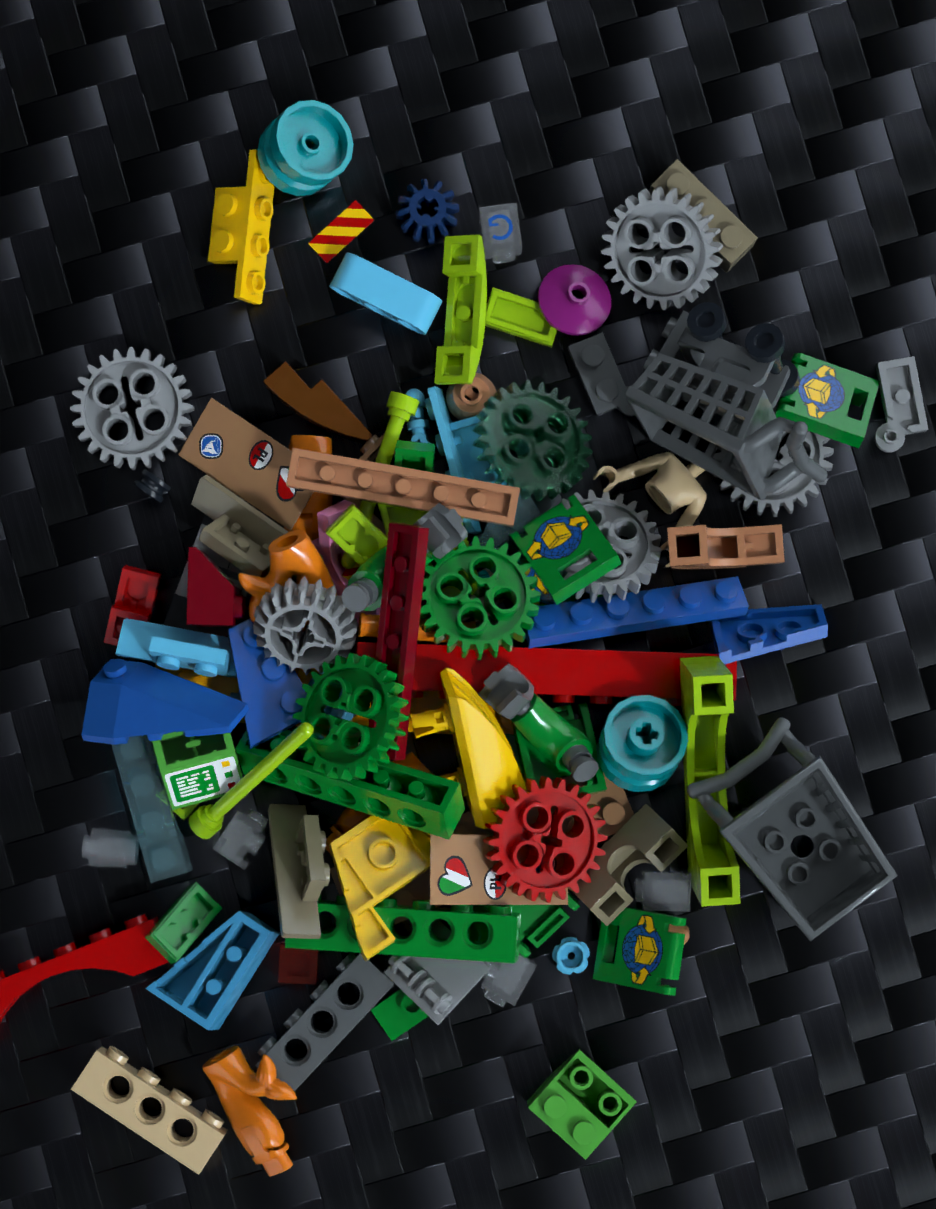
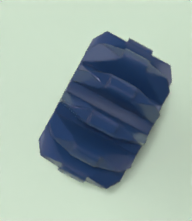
M422 179L421 190L419 191L414 185L409 184L407 191L411 197L400 195L398 198V203L404 208L396 211V217L400 220H406L402 224L401 230L403 233H407L415 228L413 240L416 242L421 239L423 233L427 234L429 244L435 242V232H438L445 239V236H449L445 225L449 227L457 226L458 220L451 214L459 212V204L450 202L454 197L453 190L450 189L440 194L443 186L441 181H437L433 189H428L427 179ZM424 205L428 209L434 207V216L430 217L428 214L420 216L421 207Z

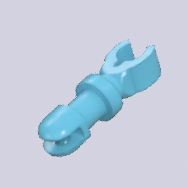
M412 388L407 391L406 395L420 402L415 416H410V421L407 422V429L409 432H412V442L430 443L426 430L430 428L429 420L425 419L423 409L426 407L425 397L420 390Z

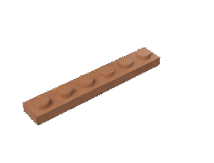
M298 448L292 449L286 486L289 488L425 512L430 511L438 503H441L449 510L455 509L461 518L510 527L514 526L520 492L518 487Z

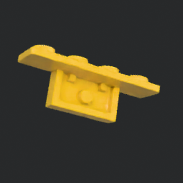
M256 149L249 152L245 187H222L215 189L208 261L214 264H237L234 298L254 305L262 303L266 284L265 270L267 254L269 252V233L271 217L273 215L274 185L269 182L261 170Z

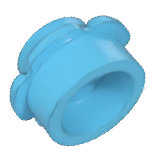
M566 937L561 940L560 945L554 947L552 958L557 962V969L567 975L572 974V972L581 973L588 966L589 948L584 942H579L577 938ZM570 952L575 954L572 960L568 958V953Z

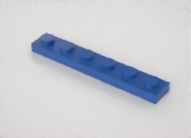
M736 576L639 591L638 594L630 592L627 593L625 600H621L618 595H612L610 603H607L604 597H597L594 603H591L590 599L559 603L558 605L538 606L540 607L538 616L530 617L534 621L533 629H523L528 648H536L747 615L749 605L739 578Z

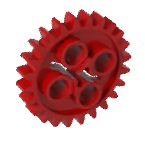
M541 776L538 786L535 780L527 778L525 782L526 790L518 785H512L513 798L505 795L500 796L502 803L505 805L502 810L491 808V812L498 818L496 822L485 823L487 828L494 831L493 836L483 839L484 843L494 847L493 850L485 854V858L491 861H498L492 867L491 872L496 875L504 874L500 883L505 887L513 885L512 893L521 896L526 891V898L534 902L538 895H540L541 900L550 903L552 893L557 898L564 900L566 898L565 888L579 893L577 881L580 879L590 883L591 879L587 874V870L589 868L594 870L600 869V866L593 859L595 856L606 854L604 850L597 847L598 842L608 839V836L597 832V829L602 827L606 821L593 817L599 811L600 806L596 804L587 805L591 795L584 791L578 794L579 785L571 782L566 786L565 779L556 777L552 784L550 777ZM552 806H555L556 810L551 814L550 809ZM537 807L539 812L538 819L534 824L528 825L526 820L527 813L531 808ZM572 815L574 825L568 833L564 834L562 823L566 817ZM542 835H550L549 843H541ZM527 844L529 855L525 861L519 863L517 852L523 845ZM563 853L564 864L559 870L554 871L553 860L558 854ZM540 865V871L536 872V868Z

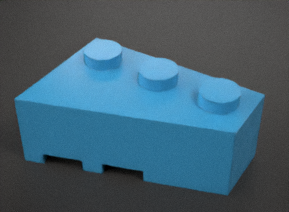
M238 911L205 938L197 948L185 958H181L174 964L173 968L145 989L206 1030H219L280 932L250 912Z

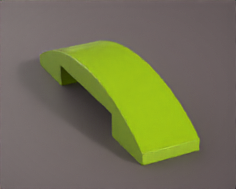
M480 235L445 236L442 273L449 277L444 346H437L434 383L437 385L472 384L481 356L486 323L487 274L483 240Z

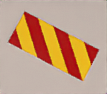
M355 200L308 244L328 263L367 228L374 219Z

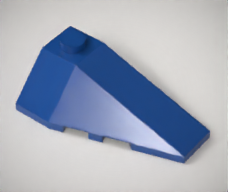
M110 659L90 681L81 735L84 741L117 745L127 744L129 737L147 735L149 741L161 740L163 734L181 731L185 737L231 733L249 711V707L243 701L148 664L125 661L123 659Z

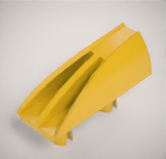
M445 668L440 672L446 703H443V707L440 709L410 714L414 735L417 739L421 736L443 730H449L453 734L459 767H457L456 772L440 775L439 777L460 783L463 796L466 797L475 826L486 829L485 823L496 822L498 818L491 812V808L502 810L505 806L500 796L505 795L513 798L512 785H518L526 790L525 782L512 748L487 704L454 669Z

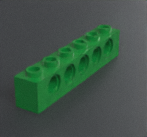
M246 729L235 748L243 774L246 775L293 731L286 730L249 749ZM297 748L262 780L448 840L465 810L459 782L394 762L387 764L377 761L378 773L366 771L365 779L353 777L351 781H346L339 778H330L325 776V773L313 770L314 764L303 760L307 751Z
M320 894L317 901L319 917L323 911L330 912L335 916L336 928L334 931H326L320 925V939L285 938V948L361 953L343 894L337 895L336 901L321 900L322 894ZM387 897L373 907L396 938L394 943L378 954L516 963L519 959L521 913L512 912V906L489 905V911L473 910L474 905H450V908L435 907V905H430V900L421 899L412 900V906L397 905V898ZM403 916L411 921L413 931L410 936H401L396 932L394 923L397 917ZM443 919L449 923L451 927L449 938L441 939L433 933L432 925L434 920ZM473 922H483L488 926L490 931L488 940L481 942L472 937L470 927Z

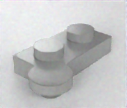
M915 356L878 362L875 365L877 378L880 381L879 388L886 423L882 424L874 434L875 444L881 451L888 453L897 451L903 446L905 435L926 432L928 430Z

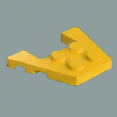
M373 815L329 845L359 948L365 961L394 943L396 939L373 907L430 869L429 833Z

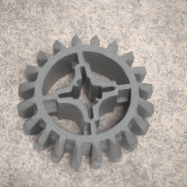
M304 576L300 580V584H296L289 577L284 587L276 583L272 587L271 593L265 592L259 606L256 607L253 630L254 634L257 635V646L264 647L265 658H277V667L284 663L289 665L290 673L296 668H302L307 676L311 668H315L322 674V663L324 661L335 665V656L348 657L350 649L355 645V634L358 628L357 619L354 618L355 612L345 607L342 595L336 596L337 590L335 585L328 589L323 588L321 578L315 584H308ZM309 620V625H307L305 631L302 632V628H304L306 621Z

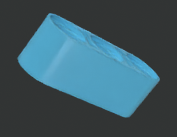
M348 252L345 254L329 285L331 289L344 297L422 335H426L443 302L433 293Z

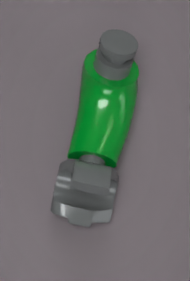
M438 503L413 524L429 528L425 566L433 561L432 554L436 558L441 559L468 537V532L462 525L464 520L455 509L449 510L441 503ZM387 545L368 558L348 580V585L342 592V601L348 610L352 612H361L362 610L374 611L381 607Z
M508 664L499 672L494 671L483 682L485 687L478 695L492 706L500 716L510 719L523 736L544 757L554 763L560 770L569 771L577 782H585L594 777L598 771V763L592 758L593 744L538 697L534 693L532 683L517 668Z

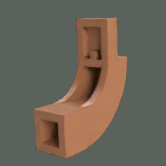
M782 524L740 528H707L706 525L667 528L670 567L674 569L739 568L785 562Z

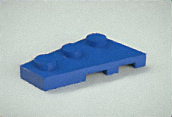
M822 604L748 609L747 615L709 621L716 655L724 664L828 636V623Z
M251 619L234 626L227 633L240 698L249 707V711L244 716L249 749L299 724L301 721L292 717L293 714L302 712L303 707L295 701L296 698H306L307 696L295 670L290 673L289 665L285 663L277 667L276 657L265 658L264 647L257 646V635L254 634V622Z

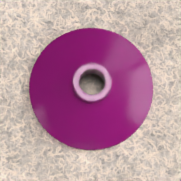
M563 265L550 271L543 279L538 291V305L543 317L553 328L568 335L579 336L592 333L603 325L610 313L611 295L604 280L591 269L580 265ZM575 290L580 292L584 298H575L572 294V291Z

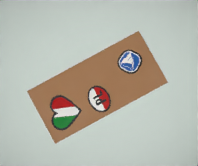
M212 397L178 454L290 531L313 494L312 491L286 486L292 455L291 450Z
M430 834V905H568V888H565L566 898L564 900L557 898L552 893L551 901L547 903L541 900L540 895H538L534 902L526 898V891L521 896L512 893L513 885L509 887L503 886L500 881L504 874L496 875L491 872L492 867L498 861H491L485 858V854L493 850L494 847L484 843L483 839L493 835L452 834L448 840ZM542 836L541 843H549L550 836ZM527 844L523 845L517 852L519 863L525 861L529 855ZM563 853L558 854L554 858V871L559 870L563 866ZM540 865L536 868V872L540 871Z

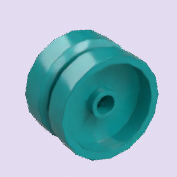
M315 100L298 101L285 109L278 118L266 127L259 138L257 155L260 168L271 184L284 193L294 196L312 195L324 188L331 180L345 170L352 159L354 143L351 130L346 121L331 106Z
M651 695L627 698L619 702L609 713L601 730L596 746L598 764L605 776L618 787L633 792L652 791L664 785L670 779L682 760L688 743L686 723L679 711L663 699Z

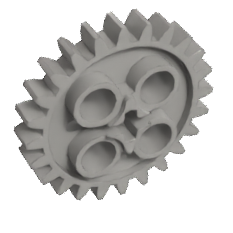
M661 186L653 190L652 196L647 189H643L638 193V199L634 195L629 196L625 199L626 206L620 204L614 209L617 217H611L607 220L606 224L612 230L602 235V239L610 242L611 245L602 249L601 254L612 257V260L604 267L605 269H616L617 272L611 279V282L614 283L622 280L625 283L621 290L622 294L633 290L635 292L633 297L634 303H637L642 297H646L647 308L649 309L658 300L662 310L668 309L672 301L677 308H681L685 304V298L691 303L699 297L697 291L701 293L707 291L710 287L707 281H713L718 276V273L711 267H718L723 259L713 254L724 247L722 243L713 241V237L721 230L720 228L709 229L707 225L714 215L710 214L702 217L700 212L704 203L701 202L695 207L689 205L691 201L690 193L681 200L677 199V188L671 189L666 196ZM672 222L680 223L684 227L685 237H679L674 233ZM636 223H642L646 226L649 238H644L638 234ZM660 242L661 248L652 249L655 245H657ZM683 245H691L693 246L694 250L692 251L690 249H680L678 247H682ZM631 246H632L633 248L643 249V251H642V252H632V251H631ZM663 249H671L664 255ZM676 259L685 262L688 267V274H682L676 269ZM639 260L649 263L652 275L642 272Z
M129 347L127 357L123 358L120 352L114 349L113 361L109 362L103 355H100L102 367L97 369L90 364L87 366L92 374L90 379L78 377V380L85 388L83 391H72V395L81 400V404L70 407L72 412L81 414V417L73 421L72 424L75 428H85L78 436L81 442L93 440L87 449L91 454L102 449L100 454L102 462L106 463L114 456V466L120 469L124 460H128L129 467L132 470H136L138 460L142 459L145 466L151 468L152 456L155 455L164 462V449L167 448L175 453L178 451L173 443L175 438L186 441L187 437L180 431L181 426H192L193 423L184 417V413L194 411V407L191 404L184 403L183 400L192 396V392L190 389H179L187 380L183 375L172 377L177 370L174 363L163 368L165 361L163 355L159 354L151 361V353L148 349L145 348L139 358L134 348ZM123 377L128 378L132 399L138 406H141L136 409L137 419L144 436L141 441L137 439L133 418L127 412H124V410L129 408V402L121 382ZM144 377L153 378L155 386L150 393L143 395L137 393L136 386L140 379ZM108 387L117 388V400L109 405L102 404L100 396L103 390ZM151 414H164L165 422L160 429L154 431L147 429L146 421ZM117 423H126L128 425L127 436L120 441L112 440L110 437L111 428Z
M776 404V406L773 408L774 413L776 412L778 404ZM732 421L727 432L734 435L738 423ZM808 431L803 445L808 451L809 458L826 471H831L833 464L823 460V458L830 457L834 453L833 448L823 447V444L827 443L830 438ZM783 432L781 441H782V439L784 438V436L787 434V432ZM786 444L780 449L779 461L774 460L771 473H776L787 464L793 462L789 456ZM718 446L717 450L721 452L715 453L713 458L723 462L727 450ZM734 458L731 468L740 472L741 468L736 458ZM800 474L779 490L767 494L764 500H759L726 481L721 483L720 490L723 491L729 488L734 490L730 497L731 502L736 501L740 497L744 498L743 510L745 511L754 503L757 504V514L761 516L766 506L771 508L773 517H777L779 506L784 505L789 514L793 512V502L795 501L803 508L806 507L807 498L805 494L807 493L817 498L819 491L814 484L826 485L828 478L824 482L819 483L806 474Z
M589 490L587 499H583L578 492L574 493L616 551L622 563L616 567L617 569L611 570L575 594V598L579 599L586 592L590 595L591 603L596 601L598 594L603 595L605 601L610 603L614 593L621 600L626 599L628 589L638 594L641 583L648 585L651 573L655 574L662 549L659 548L661 535L654 534L656 522H646L649 513L647 510L639 513L635 512L636 501L629 503L627 506L622 504L623 494L618 495L615 500H611L609 491L604 492L602 498H597L594 491ZM564 498L561 499L560 503H562L567 510L571 508L568 500ZM619 536L627 537L629 540L621 539ZM592 553L560 572L564 580L593 563L595 559Z

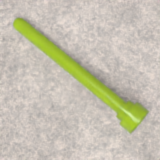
M391 391L386 407L389 408L387 415L390 416L375 462L390 465L404 422H409L410 416H415L419 400ZM362 500L359 510L371 521L377 503ZM344 551L341 564L346 569H352L356 562Z
M308 722L300 724L214 805L200 806L189 817L191 830L202 839H210L222 828L223 816L313 734V726Z

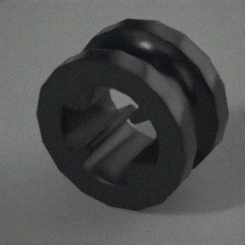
M143 469L141 472L143 474L142 479L135 480L133 484L161 503L164 500L162 498L163 492L170 491L171 487L146 469Z

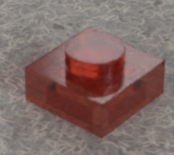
M281 943L278 983L316 985L319 950L285 948V943Z

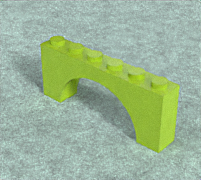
M718 656L680 658L682 718L686 723L688 743L683 756L688 880L702 907L741 904L739 865L734 849L718 831L720 827L707 814L698 799L690 798L687 793L689 784L725 773L726 726L729 714L734 713L733 674ZM726 789L710 794L728 812Z

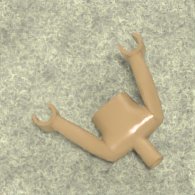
M672 452L659 453L617 470L611 466H604L593 476V480L600 475H604L609 479L610 484L603 490V492H608L619 482L657 470L656 474L645 484L646 491L654 502L667 514H672L684 505L687 506L675 527L693 526L707 499L706 492L695 479L705 470L693 463L685 467ZM668 541L659 548L669 551Z

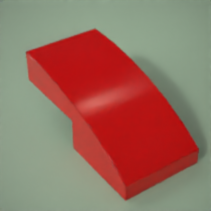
M128 565L122 568L115 604L111 607L104 643L118 645L123 620L126 618L150 622L162 574Z

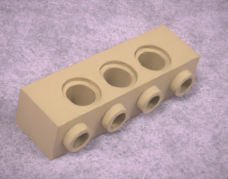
M101 1046L96 1050L71 1090L199 1175L228 1131L222 1126L224 1123L223 1119L207 1109L202 1113L191 1106L192 1099L182 1091L173 1088L170 1092L158 1084L161 1079L152 1071L144 1067L137 1070L128 1064L129 1057L113 1046H109L106 1049ZM114 1076H122L127 1079L130 1085L128 1094L119 1095L113 1091L111 1080ZM148 1097L156 1098L162 1107L161 1114L157 1116L148 1115L143 1109V1100ZM178 1119L189 1120L194 1128L193 1135L189 1137L178 1135L174 1128L175 1121Z

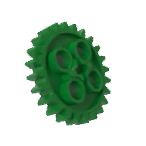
M474 536L472 546L467 547L465 542L462 541L457 546V550H452L441 559L436 558L432 554L434 558L431 561L433 567L425 566L424 577L426 579H424L421 602L423 606L421 607L420 619L429 618L424 623L423 630L424 632L436 630L433 641L435 644L440 643L444 639L448 641V653L453 651L456 646L461 647L462 658H465L471 649L475 650L477 659L481 660L483 651L489 649L491 655L496 658L500 645L510 652L513 647L511 638L523 642L525 639L523 629H533L534 621L530 617L538 616L540 608L533 603L540 600L541 592L531 589L537 586L538 578L533 576L526 577L530 573L532 565L527 563L519 566L521 552L514 553L512 556L507 555V543L497 550L494 549L493 538L490 537L486 546H480L478 537ZM481 567L487 568L493 575L489 578H481L474 571ZM458 571H464L468 577V582L462 575L458 574ZM447 586H454L461 593L455 597H448L441 590ZM473 591L478 598L484 596V604L478 598L471 600V592ZM500 598H506L514 606L510 609H501L495 605V601ZM487 614H489L494 621H497L498 624L492 625L488 620ZM467 617H474L481 622V625L474 629L468 628L462 623V620Z
M349 653L348 658L337 655L335 656V665L326 661L322 663L323 674L311 672L315 683L312 686L308 684L302 685V688L307 693L306 698H296L295 702L303 708L302 712L293 714L292 718L300 720L301 724L308 722L314 728L313 734L298 749L307 751L303 760L313 763V770L325 773L327 777L351 781L353 777L365 779L366 771L378 773L377 761L390 763L387 754L388 749L399 751L400 748L394 739L396 736L406 735V732L399 728V722L409 720V716L400 713V709L409 702L398 697L405 687L394 682L397 673L387 670L388 665L386 663L377 661L375 658L367 655L359 656ZM330 706L374 720L377 724L375 728H371L326 714L324 709ZM360 736H362V737H361V742H360V744L358 745L359 738H360Z

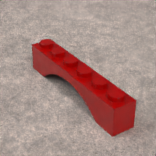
M146 914L137 916L124 922L126 929L112 934L110 928L88 936L90 944L76 948L75 942L53 950L55 958L41 963L39 956L19 963L17 964L19 972L7 977L3 970L0 971V1024L6 1013L24 993L38 982L50 976L70 970L91 968L113 970L130 976H136L168 963L164 956L145 938L158 923V917L148 920Z

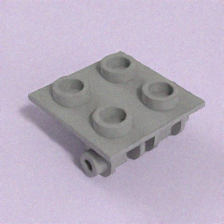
M439 919L434 920L432 925L433 933L441 939L449 938L451 930ZM393 955L388 961L390 966L384 973L439 1025L490 968L483 961Z

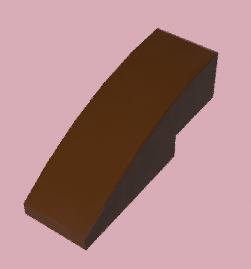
M286 361L263 381L266 388L285 406L324 431L363 444L373 436L323 380L310 389Z

